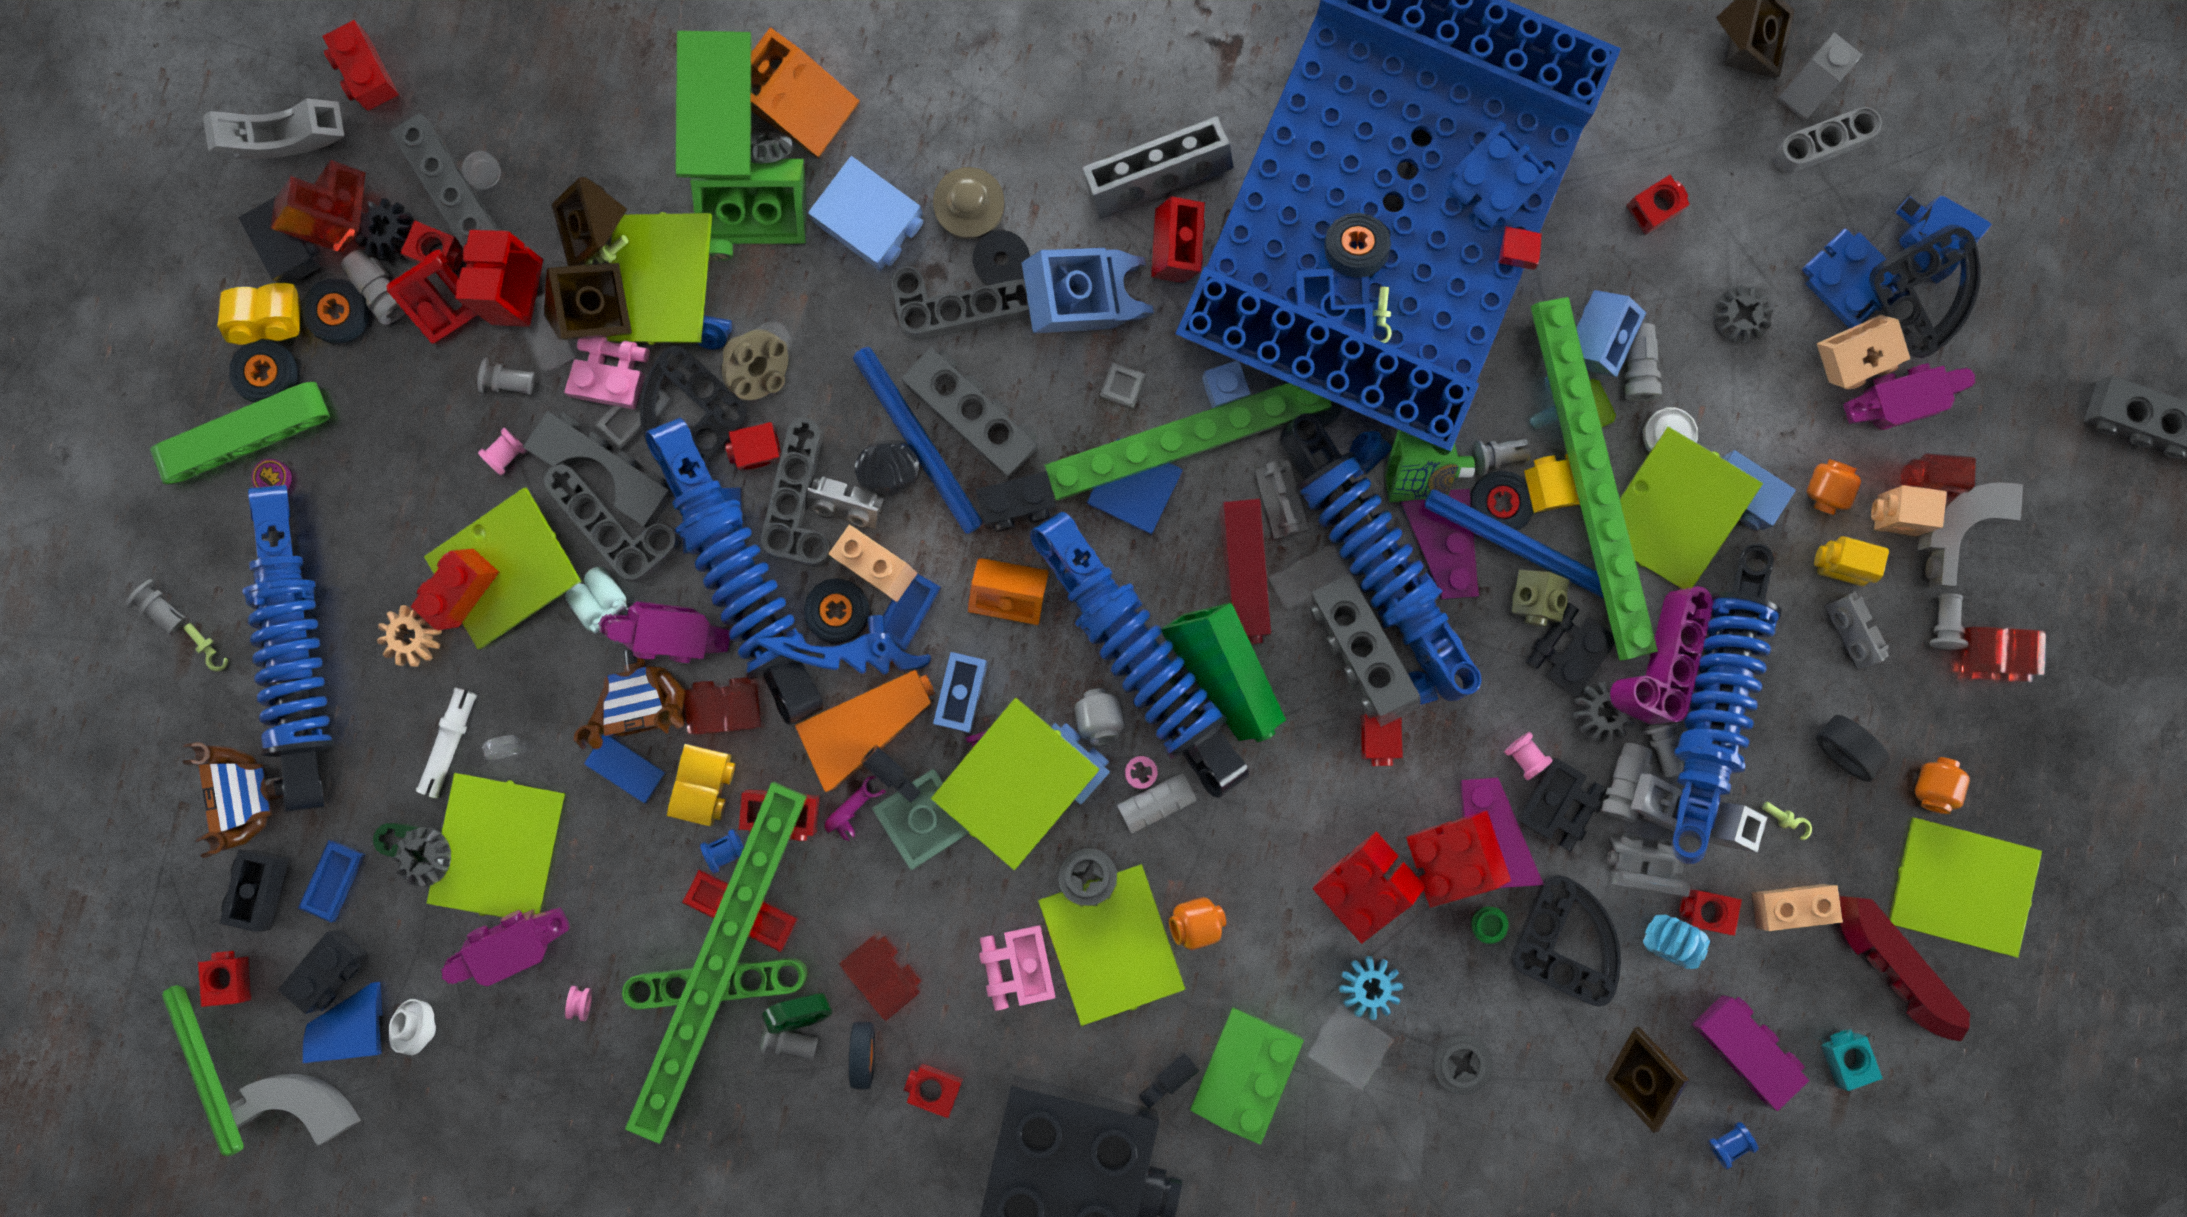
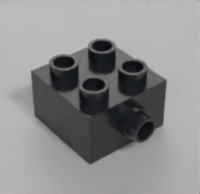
M1014 1075L980 1217H1175L1183 1180L1171 1175L1167 1177L1166 1169L1150 1165L1160 1122L1157 1110Z

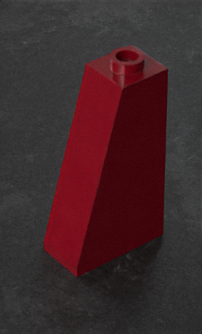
M1260 499L1223 502L1219 515L1228 602L1232 603L1251 645L1262 644L1263 637L1271 635L1261 501Z

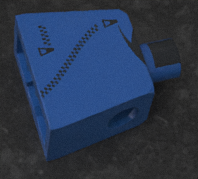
M1909 196L1895 211L1899 217L1910 225L1899 239L1904 249L1951 224L1959 225L1969 230L1977 243L1992 225L1989 221L1945 196L1937 197L1926 207H1923ZM1955 234L1950 237L1952 243L1943 249L1951 247L1957 250L1960 248L1958 242L1963 237L1960 238ZM1934 244L1933 248L1939 253L1940 259L1944 258L1940 253L1943 249ZM1922 251L1916 254L1913 259L1924 270L1930 264L1931 257L1927 251ZM1960 261L1930 277L1931 280L1937 284L1949 277L1960 264Z

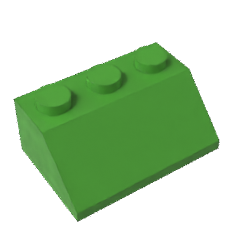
M781 159L772 163L751 162V178H691L694 213L712 214L710 239L728 240L732 244L806 243L804 159Z
M1232 1007L1190 1111L1227 1131L1261 1145L1304 1042L1303 1038Z

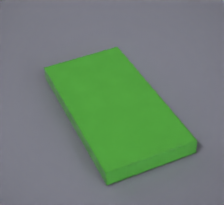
M677 31V177L751 178V32Z

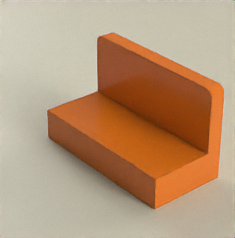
M979 558L971 583L968 612L1039 625L1049 572L1044 569Z

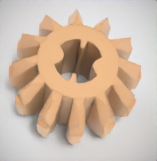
M401 605L399 615L389 611L386 615L391 623L389 625L384 623L378 625L381 631L386 632V636L376 640L380 645H388L383 652V656L385 658L395 656V664L399 666H404L408 661L410 666L418 667L420 657L430 661L432 654L428 650L429 647L435 649L441 647L439 642L433 641V636L441 634L442 630L436 631L417 612L411 611L409 606ZM408 629L415 631V638H410L412 643L404 641V634H409Z

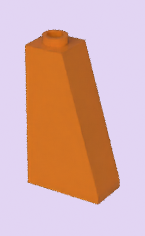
M913 670L795 725L825 792L829 793L837 789L863 766L861 763L862 758L872 747L877 744L883 749L933 705L930 696L935 695V691L927 674L920 677L918 671Z

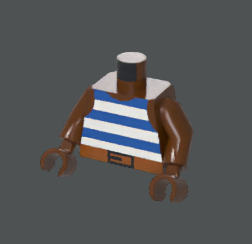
M630 649L622 651L624 672L605 677L604 687L600 693L595 710L587 725L581 726L576 730L574 741L581 749H585L587 743L593 749H599L603 745V740L600 737L603 733L604 736L625 737L661 729L667 734L670 726H675L679 729L684 725L682 708L685 690L666 668L646 667L645 659L633 656V652Z
M201 742L184 744L183 748L190 747L194 749L196 754L194 760H183L184 765L202 764L198 766L209 832L198 837L195 842L205 840L210 844L211 849L200 856L208 858L220 851L248 843L265 828L267 818L272 817L270 801L284 799L282 789L283 776L267 779L263 764H258L253 755L232 747L206 746Z

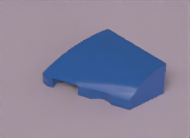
M1333 268L1296 270L1293 272L1297 306L1371 338L1374 337L1369 276L1354 278L1342 275Z
M380 982L370 983L306 1025L303 1039V1063L382 1054L379 1016L383 1015Z

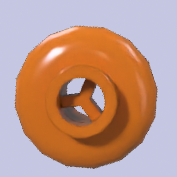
M1828 459L1827 464H1818L1806 490L1807 496L1815 501L1813 508L1832 515L1835 514L1837 509H1850L1861 485L1860 477L1855 474L1857 468L1832 459Z
M1938 757L1937 762H1929L1921 767L1915 795L1917 799L1922 801L1921 806L1923 808L1940 814H1951L1952 810L1963 806L1970 778L1965 771L1959 768L1960 763L1958 761Z
M1205 897L1177 905L1174 908L1173 916L1169 918V928L1176 944H1182L1189 950H1196L1218 942L1222 936V927L1226 926V917L1221 906H1215L1210 899Z

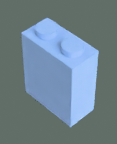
M853 156L847 160L808 212L813 223L879 271L886 264L891 266L897 260L902 251L899 246L907 236L912 238L923 224L921 219L923 213L920 205Z

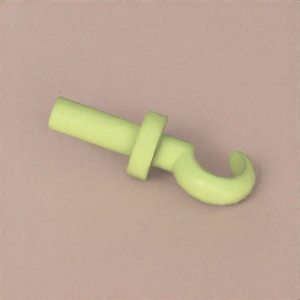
M622 235L610 246L605 245L585 265H592L595 258L601 264L605 261L612 262L616 259L615 253L629 242L627 237Z
M1380 287L1378 310H1373V316H1377L1376 326H1382L1386 330V337L1383 340H1378L1383 343L1388 342L1392 334L1390 326L1386 323V317H1391V312L1387 311L1389 287Z
M191 623L183 628L198 645L195 650L198 653L204 652L206 654L205 662L209 669L222 671L227 667L229 662L227 658H224L221 667L213 665L211 659L216 651L211 646L214 643L211 638L205 640Z
M1769 802L1763 804L1762 809L1777 818L1778 825L1782 828L1789 826L1795 829L1802 822L1806 827V832L1799 838L1805 840L1811 835L1812 826L1807 819H1794V813L1789 810L1783 812Z

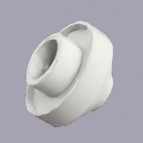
M1666 407L1656 411L1646 421L1643 428V442L1649 453L1667 426H1670L1696 443L1698 440V427L1694 419L1686 411L1676 407Z
M409 999L403 1002L392 1016L389 1024V1042L395 1052L415 1055L434 1037L436 1031L432 1007L427 1002Z

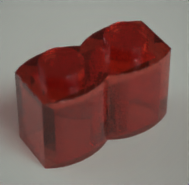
M1926 453L1920 459L1910 460L1907 466L1903 467L1901 485L1947 491L1946 498L1956 497L1959 493H1969L1975 486L1976 459L1972 456Z
M1973 626L1965 628L1963 640L1968 642V647L1962 649V671L1973 672L1972 679L1996 680V673L2009 674V681L2032 682L2033 676L2044 675L2046 631Z
M747 677L729 679V686L715 687L714 681L692 683L693 689L685 690L684 700L688 735L764 728L760 684H751V680H748Z
M874 934L844 958L839 965L878 1014L887 1021L921 992L918 984L922 980L909 964L903 967L894 956L898 953V950L885 935L880 939Z

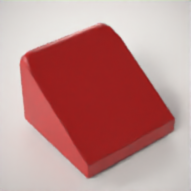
M1506 226L1498 263L1535 270L1540 260L1542 233Z

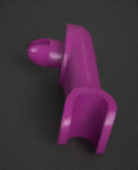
M875 775L867 777L862 786L828 817L824 824L825 831L828 834L836 829L842 839L850 841L845 833L848 830L854 839L855 831L848 821L855 816L854 813L870 797L877 798L886 792L885 789L875 794H871L868 791V783L876 779Z

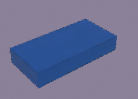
M919 574L914 577L898 602L891 600L883 614L884 633H891L890 636L896 646L905 651L941 590L939 585Z
M603 734L601 737L603 745L599 749H593L584 764L647 804L667 772L613 737L604 736Z
M328 840L298 909L330 923L336 922L366 854L333 840Z

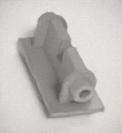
M1274 461L1266 464V467L1255 469L1273 538L1276 539L1309 530L1299 493L1295 489L1297 485L1290 461Z
M823 476L821 479L814 478L811 488L808 487L807 509L813 510L820 516H834L847 520L850 524L857 527L867 526L876 529L878 512H881L884 498L878 497V493L854 486L850 497L844 496L847 484Z
M1856 591L1824 605L1858 670L1880 663L1889 656L1887 652L1889 646L1885 643L1878 627L1875 625L1867 628L1865 623L1873 618L1863 601V597H1858Z
M1630 832L1622 833V835L1610 833L1614 850H1609L1607 864L1613 865L1614 869L1640 873L1643 861H1647V875L1674 879L1675 876H1682L1684 865L1673 853V840L1661 838L1658 841L1648 840Z

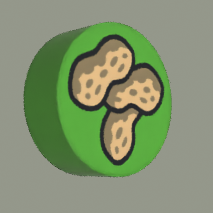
M710 239L708 261H724L733 258V244L730 241Z

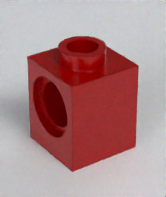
M1670 174L1636 195L1626 207L1646 236L1681 214L1690 203L1687 200L1688 193L1685 187L1679 181H1675ZM1654 197L1664 198L1668 204V210L1657 208L1654 204Z
M414 221L400 254L410 262L419 264L429 254L430 248L433 245L442 243V253L448 259L446 263L453 271V269L457 270L462 263L463 247L455 236Z
M772 422L729 432L731 442L725 443L727 456L730 464H736L741 472L779 464L782 451L776 427Z
M1366 714L1361 715V758L1371 759V766H1393V759L1403 758L1402 717L1380 727L1375 717L1369 719Z
M1689 889L1688 896H1683L1681 900L1680 917L1683 918V922H1687L1699 929L1735 936L1742 899ZM1710 901L1715 907V915L1710 921L1706 922L1702 918L1701 909L1706 902Z
M234 950L211 953V960L198 962L201 1007L236 1004L251 1000L248 956L235 957ZM223 968L230 974V983L227 987L223 986L219 981V973Z
M922 1063L918 1072L910 1071L903 1090L910 1093L906 1103L948 1119L963 1079ZM927 1080L938 1082L941 1086L942 1094L935 1099L927 1098L922 1093V1083Z

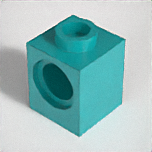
M1844 1030L1831 1035V1041L1821 1045L1836 1087L1850 1091L1883 1079L1867 1036L1853 1033L1852 1030ZM1850 1049H1854L1856 1061L1851 1067L1847 1068L1844 1063L1845 1053Z

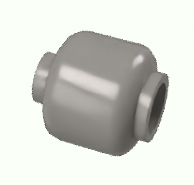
M1102 688L1085 692L1083 694L1084 698L1078 701L1074 707L1079 735L1084 740H1089L1091 745H1105L1116 741L1119 738L1118 734L1125 727L1119 698L1114 694L1105 693V690Z

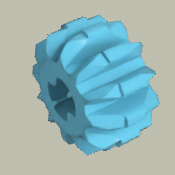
M1666 914L1655 915L1645 931L1646 935L1643 943L1647 950L1677 966H1682L1686 969L1699 968L1701 961H1704L1708 953L1707 948L1710 940L1706 933L1676 917L1673 918Z
M1366 956L1364 969L1357 960L1351 962L1352 967L1356 971L1354 976L1347 971L1342 972V977L1351 981V984L1339 986V991L1345 994L1352 993L1343 1001V1004L1346 1007H1351L1357 1003L1354 1010L1356 1016L1361 1017L1367 1008L1369 1019L1376 1020L1377 1007L1380 1008L1384 1015L1388 1016L1391 1012L1385 1003L1388 1000L1396 1005L1400 1003V999L1391 995V992L1402 990L1403 984L1399 982L1390 983L1399 972L1395 968L1385 972L1387 960L1380 959L1374 969L1373 957ZM1371 978H1376L1375 985L1379 987L1378 993L1376 995L1370 993V997H1365L1367 991L1362 988L1364 982L1368 981L1371 983Z

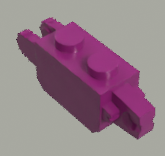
M1929 363L1908 369V376L1896 379L1895 373L1874 379V386L1863 391V395L1843 404L1844 411L1846 412L1849 424L1873 421V425L1881 430L1890 429L1938 415L1942 411L1951 409L1955 401L1954 394L1972 387L1975 384L1976 375L1971 371V368L1967 369V367L1946 372L1944 365L1931 369Z
M637 601L628 608L627 615L606 614L602 616L598 623L599 631L603 635H606L611 641H618L624 644L633 652V656L643 659H655L656 654L669 655L668 659L675 662L690 663L691 658L704 659L705 653L727 652L729 648L730 630L710 624L703 614L690 607Z
M561 907L535 914L533 909L523 914L521 910L514 911L500 920L502 924L488 929L487 926H482L470 932L466 936L467 940H465L461 950L455 953L454 956L448 957L441 970L442 979L448 984L451 983L453 985L454 983L457 984L458 981L462 982L474 977L477 984L488 987L542 962L548 944L567 932L570 924Z

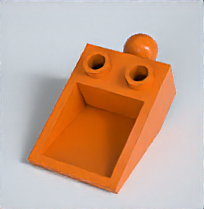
M771 27L752 51L751 89L760 88L761 91L757 96L751 93V111L780 132L786 134L787 137L791 138L816 158H819L860 103V100L799 47ZM773 60H781L782 63L777 69L771 68L770 63Z

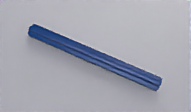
M865 347L856 352L853 356L854 362L910 449L916 454L919 463L966 534H970L979 529L983 524L981 517L870 347Z
M1432 489L1424 502L1426 509L1556 575L1570 579V582L1604 598L1597 571L1436 489Z

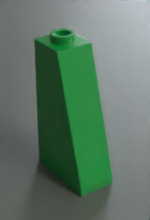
M1232 603L1185 613L1162 628L1164 638L1172 643L1174 652L1184 660V666L1190 673L1194 674L1197 684L1206 691L1208 699L1212 701L1221 714L1227 717L1228 720L1225 723L1238 741L1255 739L1256 742H1262L1275 735L1274 729L1285 722L1286 718Z

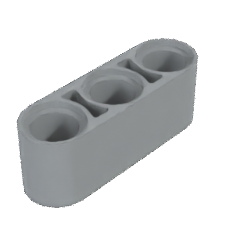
M1861 107L1794 132L1776 147L1773 153V162L1780 171L1794 173L1860 148L1878 134L1882 125L1881 117L1874 109ZM1855 121L1865 127L1866 134H1861L1855 129ZM1821 134L1828 135L1832 139L1833 147L1827 146L1822 142ZM1788 146L1798 150L1800 159H1794L1790 156L1787 149Z

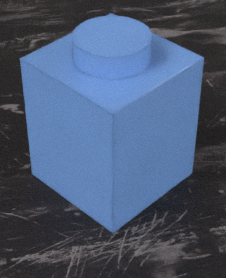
M1236 360L1204 371L1202 381L1212 408L1250 396L1239 361Z

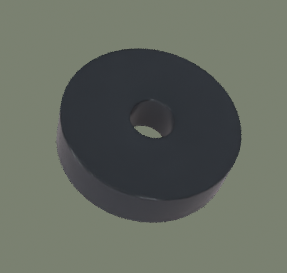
M997 230L986 234L978 241L973 251V266L977 277L987 286L1024 279L1022 262L1028 259L1030 254L1026 243L1018 235L1010 231ZM998 255H1005L1008 258V262L1005 265H998L995 263V258Z

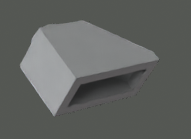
M1834 32L1820 46L1778 97V100L1806 121L1863 54Z

